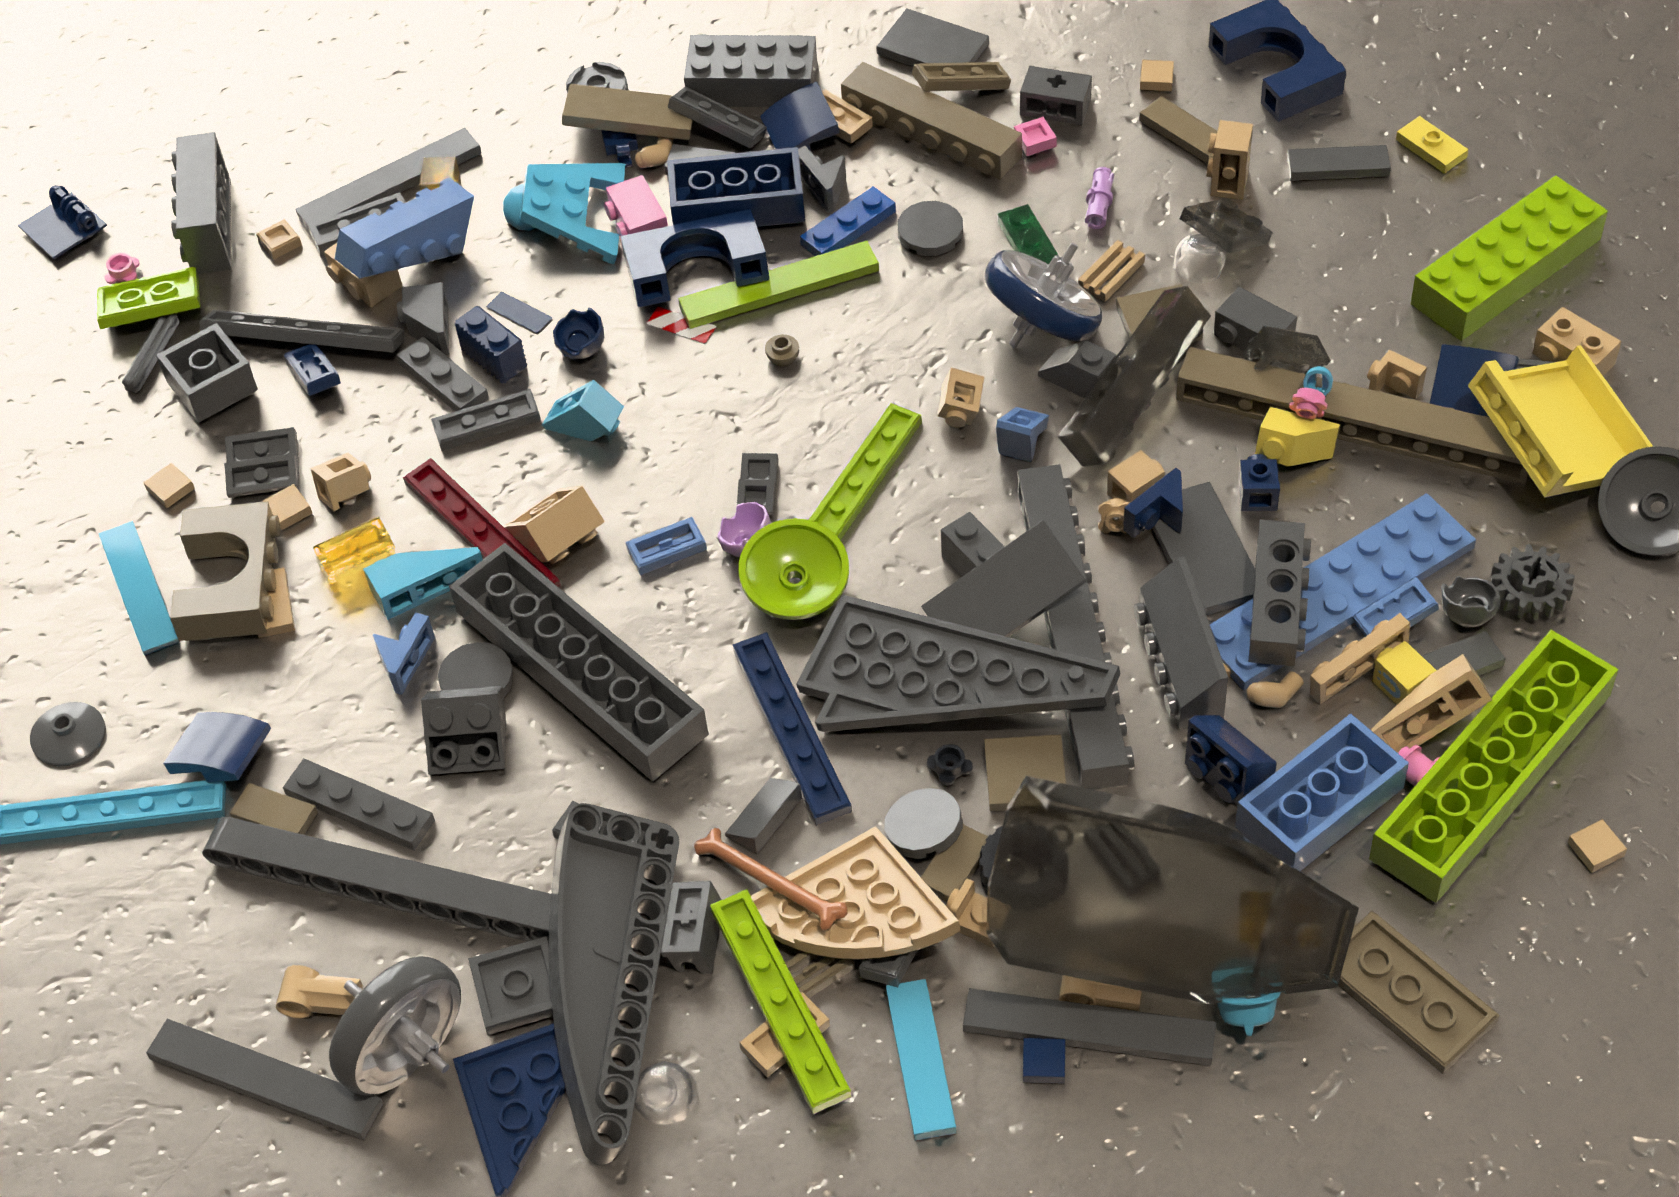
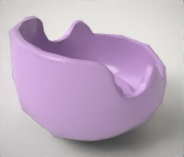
M756 502L741 503L737 505L734 517L730 519L722 518L717 538L725 552L740 557L747 541L758 530L771 523L765 506Z

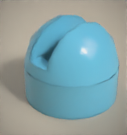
M1317 366L1307 371L1303 382L1304 388L1318 390L1324 395L1330 392L1333 385V376L1328 369ZM1316 374H1322V387H1316Z

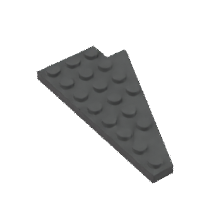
M842 594L796 685L800 693L826 700L815 724L818 731L829 732L1106 706L1121 673L1118 665Z

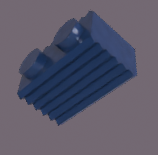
M475 306L455 320L461 351H465L466 355L474 358V362H478V365H482L483 369L491 372V376L499 379L500 383H506L527 367L528 363H526L527 359L525 358L526 354H524L523 341L480 306Z

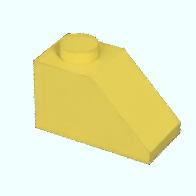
M1270 407L1260 426L1255 454H1263L1268 459H1277L1278 464L1286 466L1333 458L1340 424L1317 418L1307 419L1293 412Z

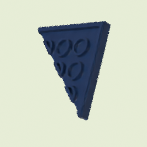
M554 1023L453 1058L496 1197L508 1196L566 1092Z

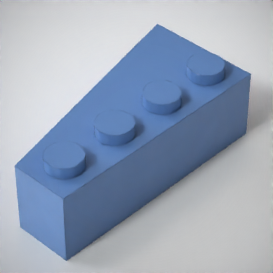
M448 177L440 181V187L432 191L425 188L417 192L416 198L407 203L398 201L389 205L390 208L382 215L373 213L339 230L334 259L357 277L364 278L462 254L474 195Z

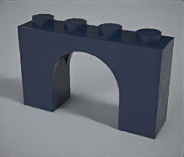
M1264 0L1210 23L1208 47L1225 65L1262 51L1280 52L1297 61V64L1268 76L1262 82L1261 104L1278 122L1343 94L1346 79L1344 65L1337 61L1327 51L1324 44L1319 43L1308 31L1307 27L1301 24L1291 14L1290 10L1278 0Z
M751 209L621 236L625 263L638 307L671 301L666 273L676 263L691 257L712 256L724 260L731 268L737 287L770 280L766 251Z

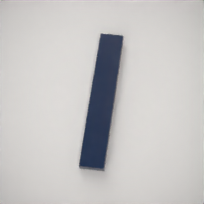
M765 632L732 644L737 661L795 782L801 786L802 797L815 825L817 826L851 813V803L768 633Z

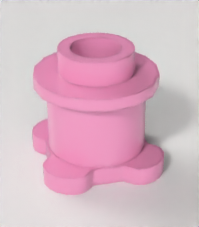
M1419 745L1411 748L1405 746L1398 752L1399 755L1409 762L1405 780L1414 787L1440 758L1438 757L1434 761L1430 760L1421 753L1422 748Z

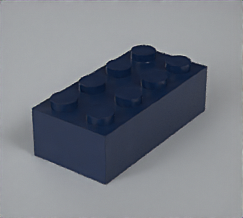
M798 147L667 160L670 209L673 225L751 209L757 227L805 222Z

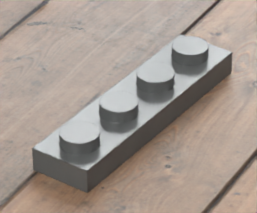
M304 758L283 786L286 796L315 805L318 810L414 851L435 822L433 813Z

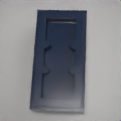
M309 344L284 354L287 366L309 396L341 384L338 372L317 345Z

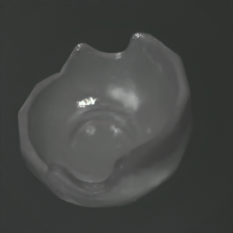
M1190 234L1188 237H1184L1176 248L1173 263L1174 270L1181 278L1190 282L1207 283L1215 281L1220 277L1221 270L1225 265L1227 252L1222 242L1210 234Z
M662 1061L648 1066L639 1075L634 1103L635 1108L647 1122L663 1126L672 1122L683 1121L686 1119L692 1106L699 1103L700 1096L697 1081L680 1064Z

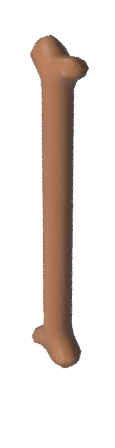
M719 828L711 829L706 838L697 840L694 843L697 855H715L818 915L822 930L830 929L835 920L844 918L848 914L847 906L844 902H826L725 844L721 840Z

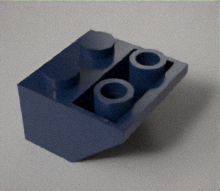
M1220 715L1193 716L1188 720L1185 764L1195 777L1203 778L1214 787L1219 797L1225 802H1232L1237 807L1238 801L1276 772L1277 762Z

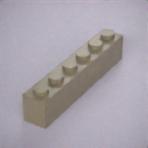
M862 62L841 83V98L871 116L874 123L917 141L930 149L943 153L956 161L980 170L984 174L1001 180L1022 158L1021 132L930 91H924L921 87L870 64Z

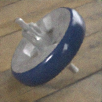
M1071 243L1063 257L1055 255L1050 264L1030 255L1012 250L1000 251L988 262L984 273L987 287L1003 305L1018 315L1013 322V326L1016 327L1017 331L1009 342L1012 347L1016 348L1024 334L1028 336L1034 335L1037 328L1056 337L1074 342L1088 340L1097 332L1102 322V310L1095 299L1070 278L1074 270L1070 260L1078 249L1076 244Z

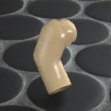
M658 137L656 145L646 146L636 153V164L640 168L664 165L672 148L674 138Z
M1290 671L1280 683L1262 681L1250 684L1247 689V698L1250 702L1256 703L1259 706L1281 708L1303 686L1304 681L1299 674Z

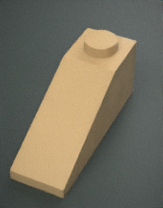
M1464 654L1429 675L1370 730L1398 753L1405 746L1411 748L1415 745L1423 744L1490 702L1492 698L1478 674Z

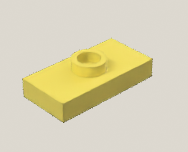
M1421 116L1398 130L1396 135L1398 142L1444 174L1465 160L1468 155L1469 149Z

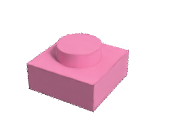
M1044 117L1014 126V130L1022 133V149L1026 156L1057 147V137Z

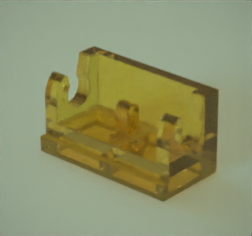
M379 516L313 546L317 565L321 572L324 571L329 585L336 583L335 575L385 552L387 557L395 554V545Z

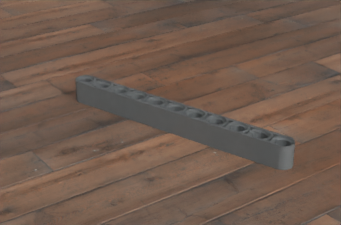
M220 817L202 851L205 859L222 868L526 942L547 936L549 943L550 893L232 817Z

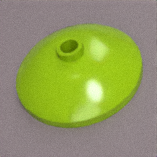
M797 518L779 520L758 530L745 544L738 566L740 584L750 602L766 614L789 620L813 617L830 608L843 594L849 578L848 554L843 543L835 533L822 524ZM791 578H799L801 580L796 584L789 582Z

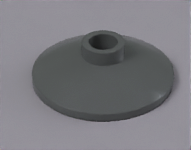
M67 702L59 704L43 713L33 725L30 733L31 748L36 757L48 765L70 766L89 758L102 744L106 733L105 721L101 713L87 703Z

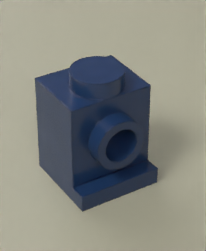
M1254 454L1249 456L1247 460H1240L1238 479L1241 512L1277 511L1280 494L1277 459H1268L1263 454ZM1250 493H1269V495L1250 496Z

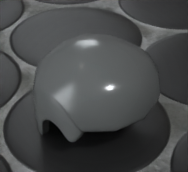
M1457 576L1449 587L1444 583L1441 586L1444 613L1452 622L1463 627L1480 626L1492 619L1500 609L1499 591L1488 580L1478 577L1463 579Z

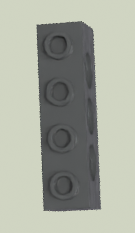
M1260 519L1248 662L1295 666L1296 652H1304L1306 629L1299 628V621H1306L1308 598L1300 597L1301 590H1308L1309 568H1302L1303 561H1309L1311 539L1304 538L1305 523Z

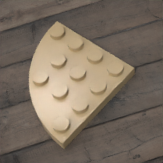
M876 826L785 876L786 879L826 902H844L846 904L848 914L844 918L835 920L830 929L822 930L818 915L768 886L751 895L771 937L798 950L820 956L843 959H869L900 955L939 943L961 932L959 920Z

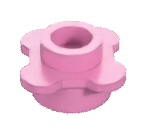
M126 253L112 255L106 262L108 273L104 276L105 281L108 284H114L115 282L121 283L137 279L136 268L140 265L139 260Z
M1300 388L1297 394L1293 395L1292 400L1294 402H1290L1289 408L1300 417L1314 419L1324 416L1323 410L1327 409L1328 404L1325 402L1326 397L1322 392L1312 388Z

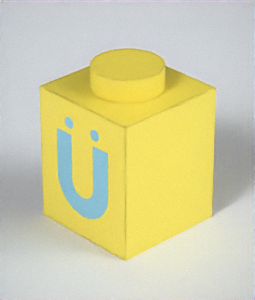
M1403 641L1393 649L1391 647L1384 649L1377 656L1372 682L1398 705L1429 675L1437 670L1412 646Z

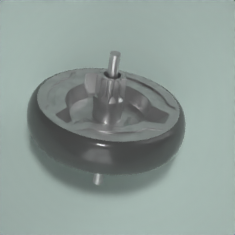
M412 957L400 961L383 971L363 990L352 980H348L345 983L344 988L355 999L345 1011L333 1034L329 1049V1061L334 1076L346 1089L363 1096L380 1095L399 1086L419 1066L428 1065L429 1062L441 1073L448 1071L450 1065L437 1054L439 1047L445 1041L457 1018L461 1005V987L456 975L447 965L431 957Z

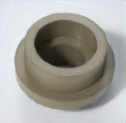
M776 335L766 342L765 354L774 365L780 367L788 366L796 360L799 354V343L790 335Z

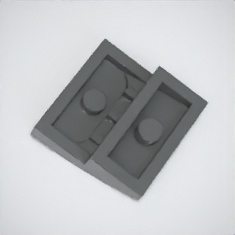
M294 427L225 437L227 463H224L228 498L283 490L292 484L298 488V440Z

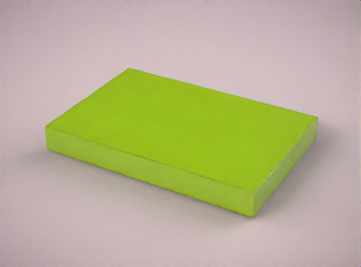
M196 267L97 288V322L100 330L200 308L199 277Z

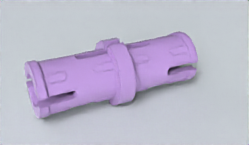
M1099 167L1094 170L1092 187L1088 190L1086 196L1088 209L1085 223H1088V227L1092 229H1101L1106 225L1107 210L1113 200L1111 187L1114 173H1111V169L1106 167Z

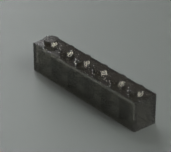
M1188 285L1163 291L1058 435V438L1082 467L1105 465L1114 458L1115 450L1119 444L1131 434L1134 429V423L1151 406L1152 398L1168 382V376L1174 367L1186 357V351L1192 342L1203 333V327L1211 315Z

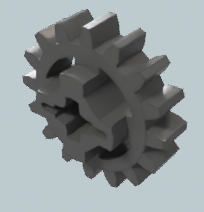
M1531 544L1526 545L1524 552H1520L1514 546L1511 548L1510 556L1501 553L1498 563L1493 564L1490 582L1499 591L1500 600H1505L1503 608L1505 611L1511 610L1514 607L1518 609L1517 617L1519 618L1525 612L1531 613L1533 620L1538 619L1540 612H1543L1550 618L1553 617L1555 608L1563 611L1566 601L1571 600L1575 576L1568 574L1570 564H1559L1560 554L1555 553L1552 556L1546 555L1547 548L1544 546L1540 548L1539 552L1533 551Z

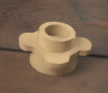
M1114 498L1101 503L1098 507V512L1101 514V521L1098 523L1099 530L1103 533L1111 531L1126 533L1123 530L1124 507L1130 502Z

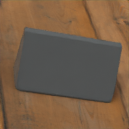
M769 778L725 832V836L758 854L802 799L800 784L794 781Z

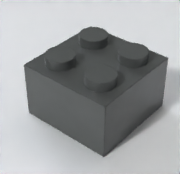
M217 323L156 355L166 382L197 422L208 418L258 390L249 362Z

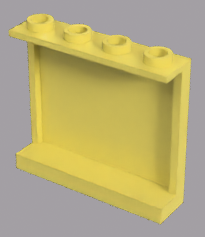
M1581 345L1576 346L1565 361L1503 371L1496 360L1487 361L1468 384L1470 390L1544 497L1601 486L1607 472L1618 460L1638 449L1653 447Z

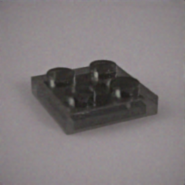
M1226 198L1184 207L1179 218L1228 253L1268 244L1273 234L1272 231L1263 226V222L1259 218L1247 215L1238 209V205L1234 201Z

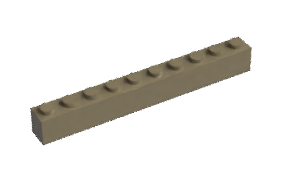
M1189 347L1178 375L1176 400L1263 421L1270 407L1296 413L1289 408L1290 402H1294L1292 397L1294 394H1297L1298 389L1304 388L1305 374L1218 354L1209 350ZM1317 377L1316 387H1322V378ZM1333 381L1330 392L1325 395V402L1328 406L1326 410H1323L1324 416L1317 419L1340 424L1337 437L1339 440L1526 485L1527 471L1490 417Z

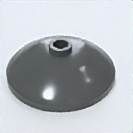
M1661 446L1638 449L1618 460L1604 477L1598 497L1600 517L1609 535L1625 549L1644 556H1666L1679 552V450ZM1660 501L1665 504V508L1661 512H1653L1651 505L1654 502Z

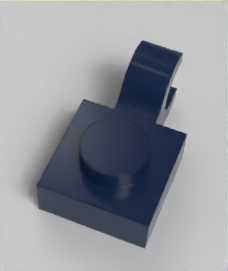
M601 130L607 156L617 154L618 163L626 164L625 168L633 167L630 151L638 150L636 135Z

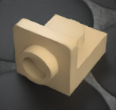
M1388 350L1380 361L1375 360L1368 371L1369 389L1380 391L1384 385H1387L1399 393L1416 399L1423 391L1427 367L1392 350Z
M970 879L965 880L960 890L954 889L946 905L959 920L961 929L959 933L990 947H994L1011 917L1010 907L975 893V882Z

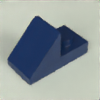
M1174 468L1124 507L1123 530L1131 537L1135 538L1142 531L1153 528L1159 518L1176 532L1181 533L1183 517L1181 471L1178 468Z

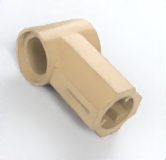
M1070 957L1064 962L1059 1000L1139 1011L1144 973L1101 968L1100 964L1090 958Z
M292 965L285 970L276 1002V1009L283 1015L298 1019L307 1018L312 1012L344 1015L355 999L344 988L345 983L348 980H352L361 989L363 985L360 979L324 976L312 968Z

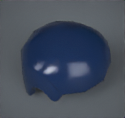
M590 307L586 311L571 309L565 317L557 322L553 329L555 347L570 359L582 360L596 354L600 350L605 338L602 319Z

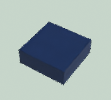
M1024 1038L1023 1083L1065 1084V1039Z

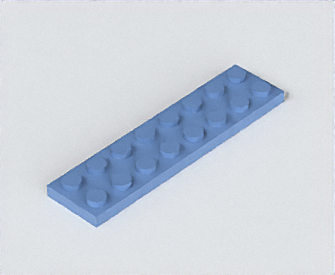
M1426 493L1305 566L1304 568H1309L1308 590H1301L1300 598H1308L1306 621H1299V628L1306 629L1304 652L1297 651L1296 658L1353 624L1354 615L1416 577L1421 582L1473 550L1476 539ZM1253 599L1210 624L1222 661L1231 670L1230 677L1243 691L1250 684L1259 682L1285 666L1248 662Z

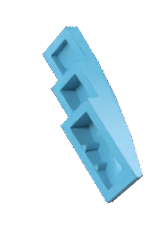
M131 521L98 533L143 654L148 655L180 643L134 522Z

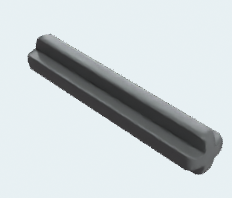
M176 313L160 316L122 379V384L126 391L137 393L141 390L158 360L156 355L164 350L179 324Z

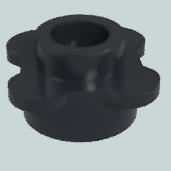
M954 744L939 747L935 754L927 759V767L930 770H935L939 775V781L944 785L953 784L957 777L962 774H970L973 770L972 761L965 759L964 751ZM952 763L953 766L948 767L946 764Z

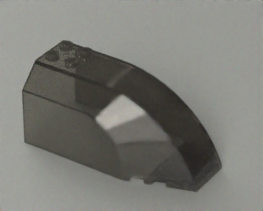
M1025 776L1007 806L988 882L986 934L1009 965L1213 1004L1221 1003L1222 999L1245 997L1246 999L1259 998L1261 994L1277 992L1292 994L1338 988L1359 907L1235 830L1210 819L1149 801Z

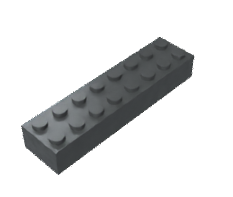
M506 543L449 586L456 612L495 646L501 648L511 660L651 781L657 779L709 735L705 711L699 704Z

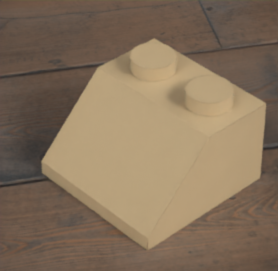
M583 485L557 489L503 527L540 562L550 561L553 564L566 557L570 553L567 548L578 541L579 544H582L598 534L596 528L605 521Z

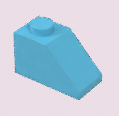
M592 380L557 399L543 421L542 426L546 430L593 441L603 435L609 436L617 429L620 424L618 417L624 405L595 380Z

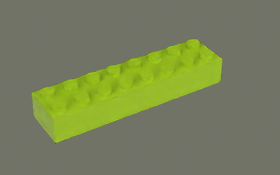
M1550 630L1496 692L1492 700L1482 708L1373 835L1369 860L1437 903L1611 696L1619 669L1555 631Z

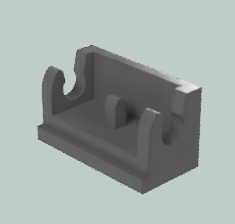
M711 881L673 882L661 954L663 957H667L673 967L680 972H684L685 962L695 964L696 969L702 974L713 973L720 928L711 912L710 905L722 899Z

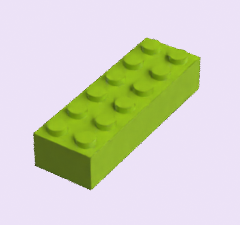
M1555 175L1416 274L1410 304L1457 339L1463 341L1600 241L1608 210Z

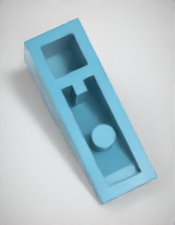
M478 547L396 553L385 559L378 560L374 564L363 568L370 591L387 620L449 592V586L483 559Z

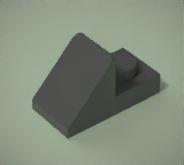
M806 146L799 148L801 181L828 213L834 211L846 181L845 157L840 156L823 164L820 157L814 156Z

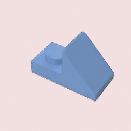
M1015 407L998 419L996 433L999 454L1031 462L1034 457L1037 437L1047 429L1049 415Z
M416 612L409 624L402 628L399 641L373 634L378 654L395 693L400 695L404 693L435 639L429 616Z

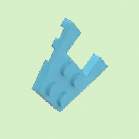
M528 164L524 179L520 221L556 238L562 235L577 242L576 248L585 252L591 249L604 255L603 261L615 264L618 253L619 234L586 227L589 187L606 190V187L623 182L626 164Z

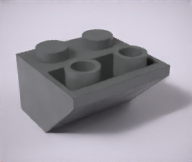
M503 686L429 691L421 699L428 775L505 769L506 714Z

